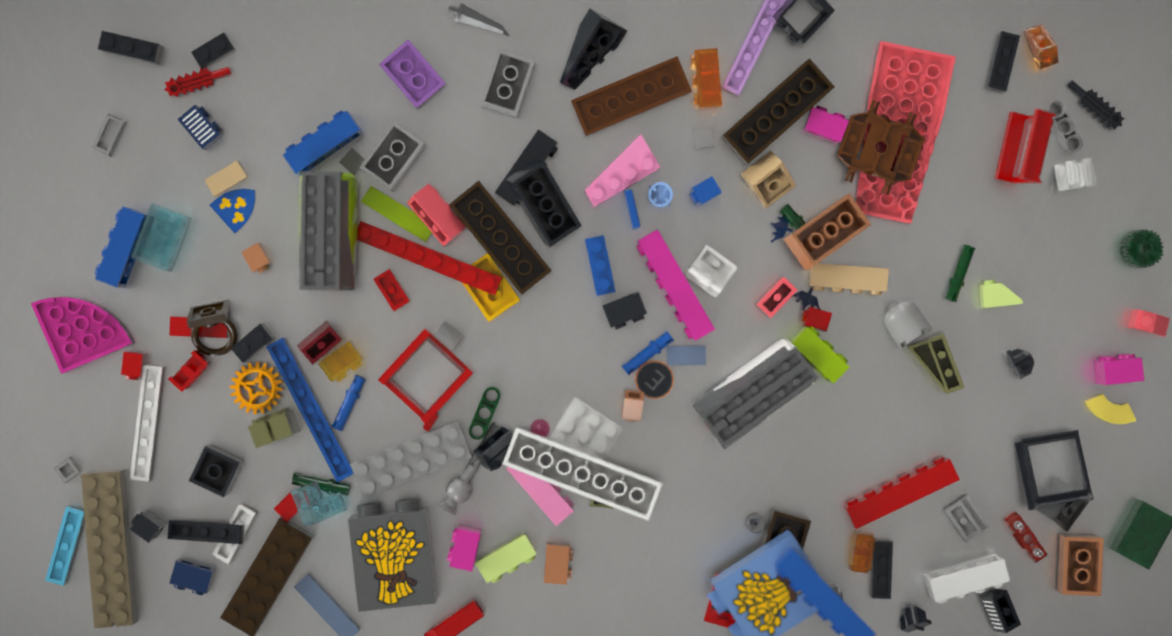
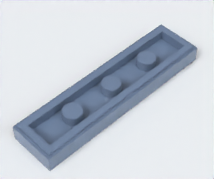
M309 573L294 586L300 595L339 636H354L360 630L354 621Z

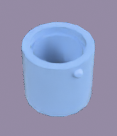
M658 182L649 186L647 198L652 206L663 208L667 205L670 206L673 191L668 184Z

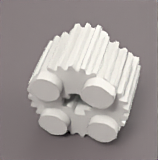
M1092 158L1082 159L1077 162L1072 160L1054 165L1059 191H1070L1096 185L1097 179Z

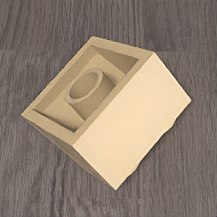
M769 151L741 173L748 187L766 209L796 186L783 162L772 151Z

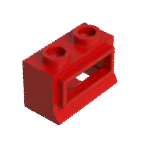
M198 350L192 351L190 359L173 377L170 376L168 378L181 392L187 390L209 366L208 362L210 360Z

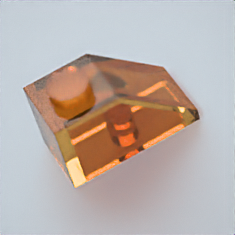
M1042 23L1024 29L1032 57L1040 69L1059 63L1057 44Z

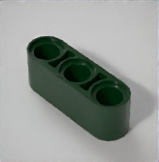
M491 386L484 391L469 427L471 438L479 440L485 436L501 398L499 388ZM489 390L497 392L496 400L488 399L487 392ZM488 408L490 416L488 418L481 417L480 409ZM474 426H481L483 434L480 436L474 435L472 431Z

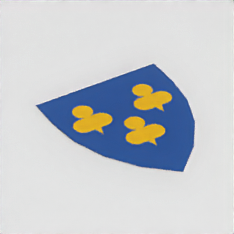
M232 190L224 193L209 205L234 234L243 227L253 212L255 190Z

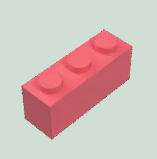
M430 184L419 190L407 202L443 246H446L466 228L461 219L451 210L449 204L444 202L439 196L438 191Z

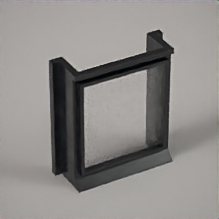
M1078 430L1024 438L1014 443L1028 511L1036 510L1041 506L1084 499L1085 501L1094 500Z

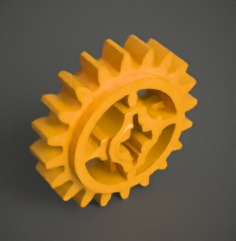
M257 361L254 367L253 363L249 362L248 369L242 365L241 369L243 372L235 371L238 378H231L236 384L229 387L235 389V392L230 395L237 396L234 403L241 402L239 409L246 406V413L253 409V413L256 415L258 409H260V412L264 414L266 411L265 407L271 411L273 410L271 403L278 405L279 403L276 401V398L283 397L278 394V391L284 390V388L278 386L283 380L276 379L280 373L273 374L275 367H271L268 370V363H264L261 367L260 361ZM258 372L257 377L253 381L245 380L249 374ZM265 376L270 380L272 390L266 386ZM259 384L258 387L261 388V390L263 391L255 392V388H253V386L250 385ZM242 387L247 389L249 393V399H246V397L244 396ZM260 395L269 396L265 402L255 403Z

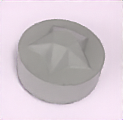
M752 514L747 518L746 526L750 532L757 534L765 529L766 522L761 515Z

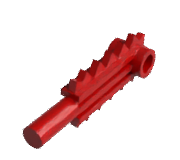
M207 67L204 70L200 68L199 73L193 70L191 75L185 73L184 78L178 75L176 80L171 77L169 81L165 82L166 88L164 91L169 92V97L172 95L178 97L180 92L185 95L187 90L193 93L194 88L200 90L202 85L208 88V85L213 86V79L229 75L231 71L229 67L212 72Z

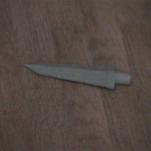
M461 3L459 8L452 5L448 8V13L456 15L455 22L510 36L501 24L467 7L465 4Z

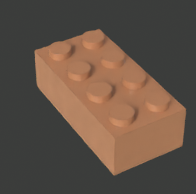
M849 193L784 238V241L806 271L864 231L871 223Z

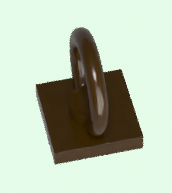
M228 300L190 307L187 325L189 329L192 328L191 340L195 348L205 355L213 357L222 356L231 351L230 348L237 342V329L228 318L230 307ZM221 322L228 328L230 333L229 341L221 348H208L199 339L201 326L212 327Z

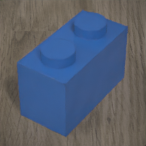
M713 176L692 187L689 196L694 204L698 203L701 206L722 192Z

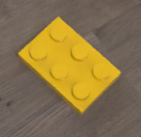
M488 253L471 264L474 267L502 277L496 296L462 283L488 322L520 301Z

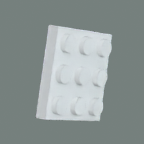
M575 397L548 439L603 460L624 428Z

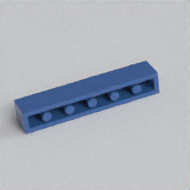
M792 548L774 563L777 567L775 571L782 579L787 577L791 581L789 586L796 593L801 591L805 595L803 600L810 607L814 605L819 610L817 614L824 621L828 619L833 624L831 628L838 635L842 633L844 636H876L875 632Z

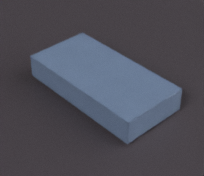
M667 346V365H706V346Z

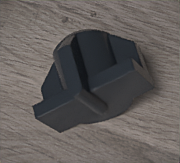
M1021 349L1008 350L1006 352L1011 367L1019 379L1032 373L1035 362L1030 352Z
M911 605L903 609V614L900 618L901 631L908 633L915 630L924 631L925 626L932 624L931 620L926 618V612L920 607Z

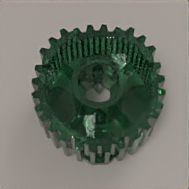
M1147 229L1129 232L1128 235H1125L1126 238H1123L1124 241L1121 242L1120 256L1131 267L1147 268L1154 266V263H1159V260L1162 259L1161 256H1163L1162 248L1164 246H1161L1163 242H1160V235H1156V232H1153V230L1148 231ZM1141 245H1143L1142 249L1144 250V252L1140 251Z

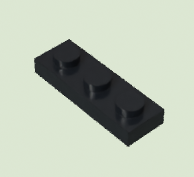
M1004 31L1000 32L986 88L1002 92L1007 91L1020 35Z
M873 540L871 598L891 599L893 541Z

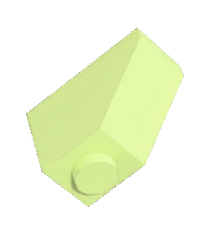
M986 280L984 285H978L981 308L1023 304V300L1002 283H995V280Z

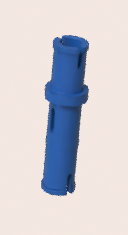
M666 331L654 342L653 340L649 342V346L622 365V368L630 375L654 355L660 354L661 350L674 341V339Z
M357 374L354 375L355 377L349 390L346 389L344 401L331 426L338 431H343L356 400L361 396L359 393L366 379Z

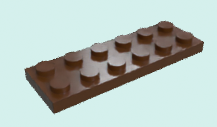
M678 56L575 98L571 102L585 136H588L689 94L692 90Z

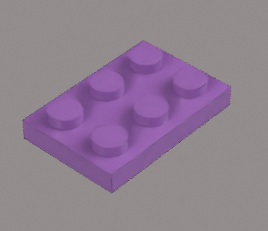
M409 40L404 42L379 64L417 109L446 85Z

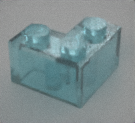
M317 481L291 491L305 527L319 523L347 510L340 492L323 497Z

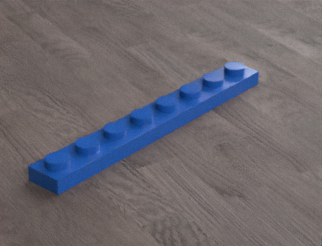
M283 337L269 344L266 348L336 481L339 482L353 475L350 462L285 338Z

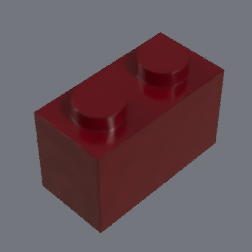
M325 321L300 342L297 347L313 365L342 339L331 325Z

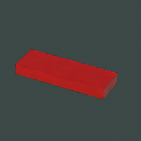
M171 316L169 336L191 337L192 328H188V317ZM221 322L212 327L201 326L199 337L228 338V328Z

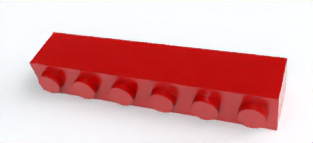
M939 457L933 460L934 464L928 467L922 465L916 469L917 472L911 475L906 473L898 477L899 480L894 483L889 481L881 485L882 489L877 491L874 489L864 493L865 497L861 499L853 498L847 501L848 505L844 506V509L852 526L858 529L959 481V476L951 460L947 457Z

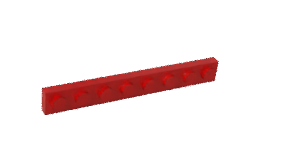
M360 221L358 225V241L496 296L502 277Z

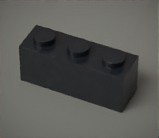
M102 31L98 50L159 65L163 46L154 42Z

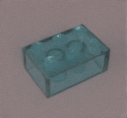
M151 203L131 258L172 272L192 218Z

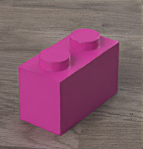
M818 105L816 108L812 107L803 131L835 143H840L849 120L845 119L843 114L835 112L833 115L828 113V109Z

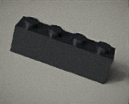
M538 129L495 191V194L513 206L516 203L520 205L506 179L537 158L544 162L549 156L552 158L558 150L556 147L558 143Z

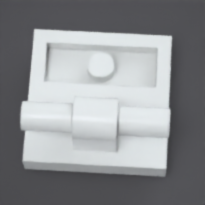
M706 245L684 276L716 298L738 267Z

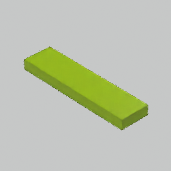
M373 186L369 187L361 200L368 207L427 242L432 234L416 213Z

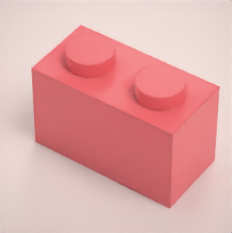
M781 277L755 305L769 318H772L796 293L797 289L785 277Z

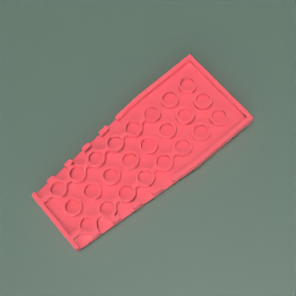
M884 41L879 42L866 112L870 109L872 100L880 102L876 113L884 118L904 124L907 121L909 112L917 114L913 126L925 140L911 180L894 183L889 195H886V191L885 194L881 193L885 180L859 172L856 203L864 215L907 224L912 223L919 194L923 187L924 177L928 170L929 160L933 153L934 143L945 112L956 56ZM870 123L863 138L862 150L871 127ZM905 135L902 136L901 142H900V144H899V147H898V150H897V153H896L894 162H893L892 167H891V170H890V171H892V172H893V169H894V166H895L897 157H898V155H899V152H900V149H901V146H902V143H903V140H904ZM878 142L875 146L879 153L885 152L887 148L883 142Z

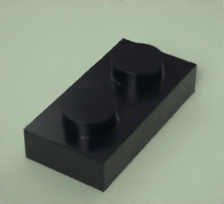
M223 32L191 53L200 68L204 69L235 49L227 35Z

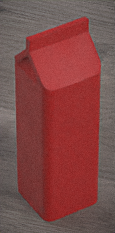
M473 598L423 635L457 636L484 617L485 613L475 598Z

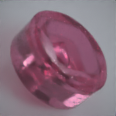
M543 419L535 420L530 427L532 433L542 437H546L550 430L549 424Z

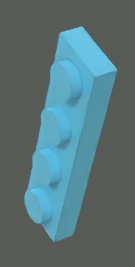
M70 506L65 508L45 581L62 586L66 585L85 518L84 510Z

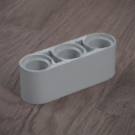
M1057 100L1048 103L1044 111L1052 113V105L1057 106L1059 109L1056 117H1052V130L1064 152L1070 154L1078 152L1083 147V140L1063 102ZM1061 122L1067 125L1066 132L1061 131ZM1070 139L1075 141V149H1071L1069 147L1068 143Z

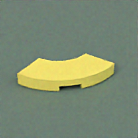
M1104 394L1085 401L1088 409L1096 417L1106 422L1127 424L1136 421L1129 403L1113 404L1107 400Z

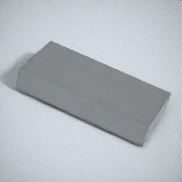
M107 114L92 149L111 156L126 121Z

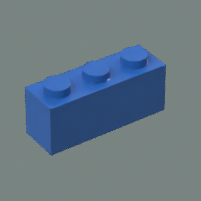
M604 235L585 239L596 296L616 292Z

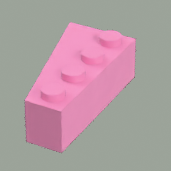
M642 135L627 147L584 190L594 208L661 168Z

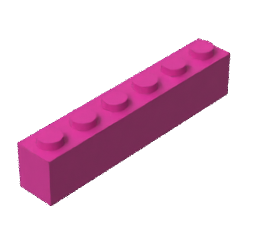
M658 229L638 240L637 250L641 256H646L648 260L646 265L650 272L654 271L658 278L655 281L660 289H665L667 293L665 298L670 306L674 305L677 311L674 314L679 322H684L686 326L684 331L689 339L693 338L696 341L715 330Z

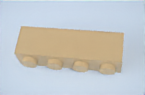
M818 263L809 269L808 286H813V290L824 291V287L832 288V292H843L844 289H851V293L862 294L863 290L870 291V295H882V292H887L889 269Z

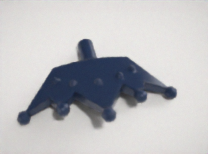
M783 215L782 217H777L780 222L771 223L776 229V232H772L775 235V238L771 240L772 243L774 240L783 238L786 231L793 232V229L787 228L789 221Z
M810 288L808 293L800 291L792 296L797 297L796 302L802 300V310H805V307L811 304V307L814 308L816 306L821 310L817 297L811 295L813 288Z

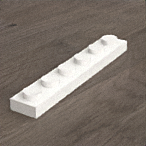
M143 365L130 471L131 480L149 482L151 479L164 367Z

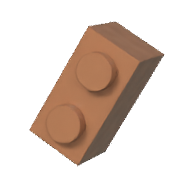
M547 542L544 583L567 585V580H571L572 568H568V563L573 560V549H570V544Z

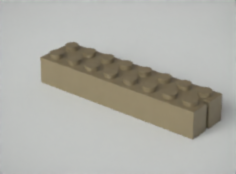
M125 469L81 474L94 628L134 625L138 622Z

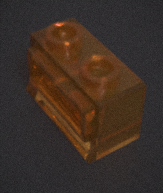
M854 530L856 542L853 548L852 565L849 564V569L854 572L868 573V570L871 571L875 538L873 533Z

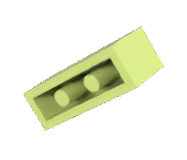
M525 532L478 559L475 564L486 583L490 581L495 583L502 578L501 575L508 571L510 574L519 568L517 565L522 562L527 564L533 561L537 551Z

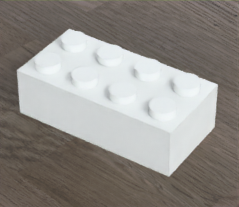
M997 554L923 574L928 596L939 604L950 601L949 598L952 597L964 598L970 592L982 593L987 591L988 587L1000 588L1005 586L1006 582H1010L1005 560Z

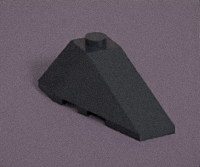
M589 8L579 25L560 83L575 90L591 74V70L598 63L601 64L605 60L604 57L611 50L614 51L619 46L628 30L603 14Z

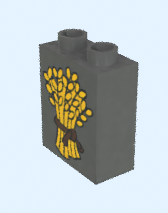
M417 498L395 501L396 510L381 512L380 503L357 505L358 514L352 515L348 519L358 612L436 603L438 590L429 508L419 507Z

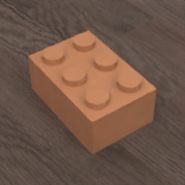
M1059 535L1057 591L1063 595L1101 596L1104 538L1097 535Z

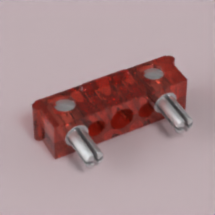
M1016 511L1004 519L1013 532V537L1021 548L1025 549L1034 563L1039 562L1048 555L1029 526ZM1028 534V540L1024 541V536Z

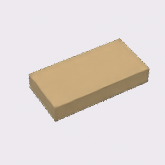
M235 161L204 181L213 196L216 197L248 178L240 163Z

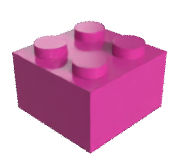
M1118 354V358L1116 356H1100L1099 360L1093 361L1096 384L1113 385L1145 381L1142 358L1135 357V354Z
M461 524L458 529L454 528L451 542H454V547H450L447 561H450L449 567L467 571L473 570L482 529Z

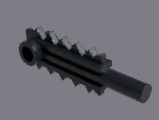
M1073 80L1069 82L1067 86L1081 97L1079 104H1083V108L1089 107V113L1095 112V118L1101 117V123L1107 122V128L1112 127L1115 130L1117 126L1122 127V121L1125 118L1121 116V111L1115 112V107H1109V102H1103V97L1098 98L1097 92H1094L1093 89L1086 92Z

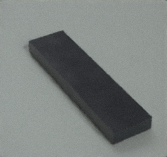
M169 520L167 539L243 544L244 525Z

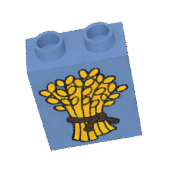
M786 530L710 579L715 590L707 594L709 600L718 614L728 609L736 621L728 627L732 636H780L819 611L814 605L810 607L803 600L805 595L801 591L796 593L789 586L791 581L787 577L782 579L775 571L777 567L774 563L792 548L816 572L789 530Z

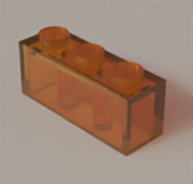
M718 48L694 50L693 55H690L691 67H695V74H692V84L696 86L697 93L694 94V105H698V109L721 108L722 95Z

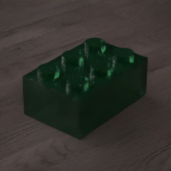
M1136 499L1109 549L1150 570L1172 529V516L1142 500Z

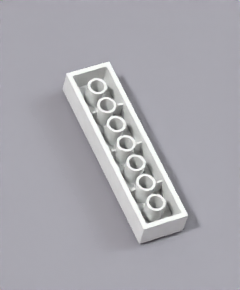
M519 427L515 430L503 461L505 466L648 521L663 484L652 478Z

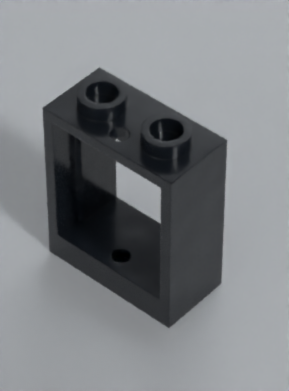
M787 0L772 17L776 20L775 24L789 34L788 38L793 43L805 44L835 11L826 0H809L820 13L801 34L783 17L797 0Z

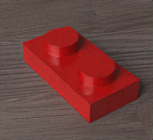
M390 269L373 279L393 311L410 302Z

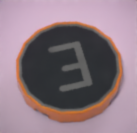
M649 361L639 368L635 381L638 390L644 392V396L657 399L664 397L670 392L674 378L672 371L666 364L661 361Z

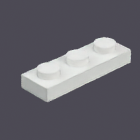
M239 504L229 524L244 525L243 540L257 512L243 504ZM218 543L212 555L227 564H231L241 544Z

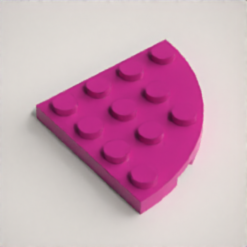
M70 297L47 298L31 303L61 374L133 344L124 326L112 314L96 304Z

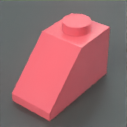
M1132 309L1127 328L1165 337L1170 318L1139 309Z

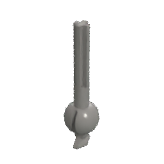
M492 423L479 445L501 427ZM475 453L460 478H453L446 485L445 493L448 498L439 506L451 514L455 515L457 503L466 502L472 494V487L469 483L481 465Z

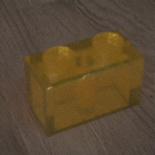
M348 341L320 361L318 365L331 382L335 380L340 382L347 377L345 374L350 369L355 371L363 365L361 361L364 358L353 342Z

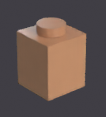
M256 243L241 252L252 272L258 271L260 274L268 270V265L272 263L261 243Z
M625 390L622 419L630 422L641 421L644 392Z

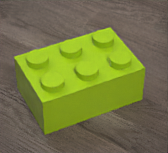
M803 326L790 339V342L797 347L804 359L828 382L834 384L849 368L846 364L848 360L842 354L835 353L833 351L834 347L827 340H821L819 338L820 333L815 328Z

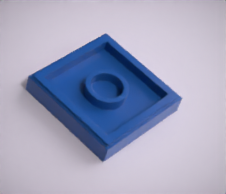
M631 189L625 190L624 197L632 230L638 229L640 221L633 191Z

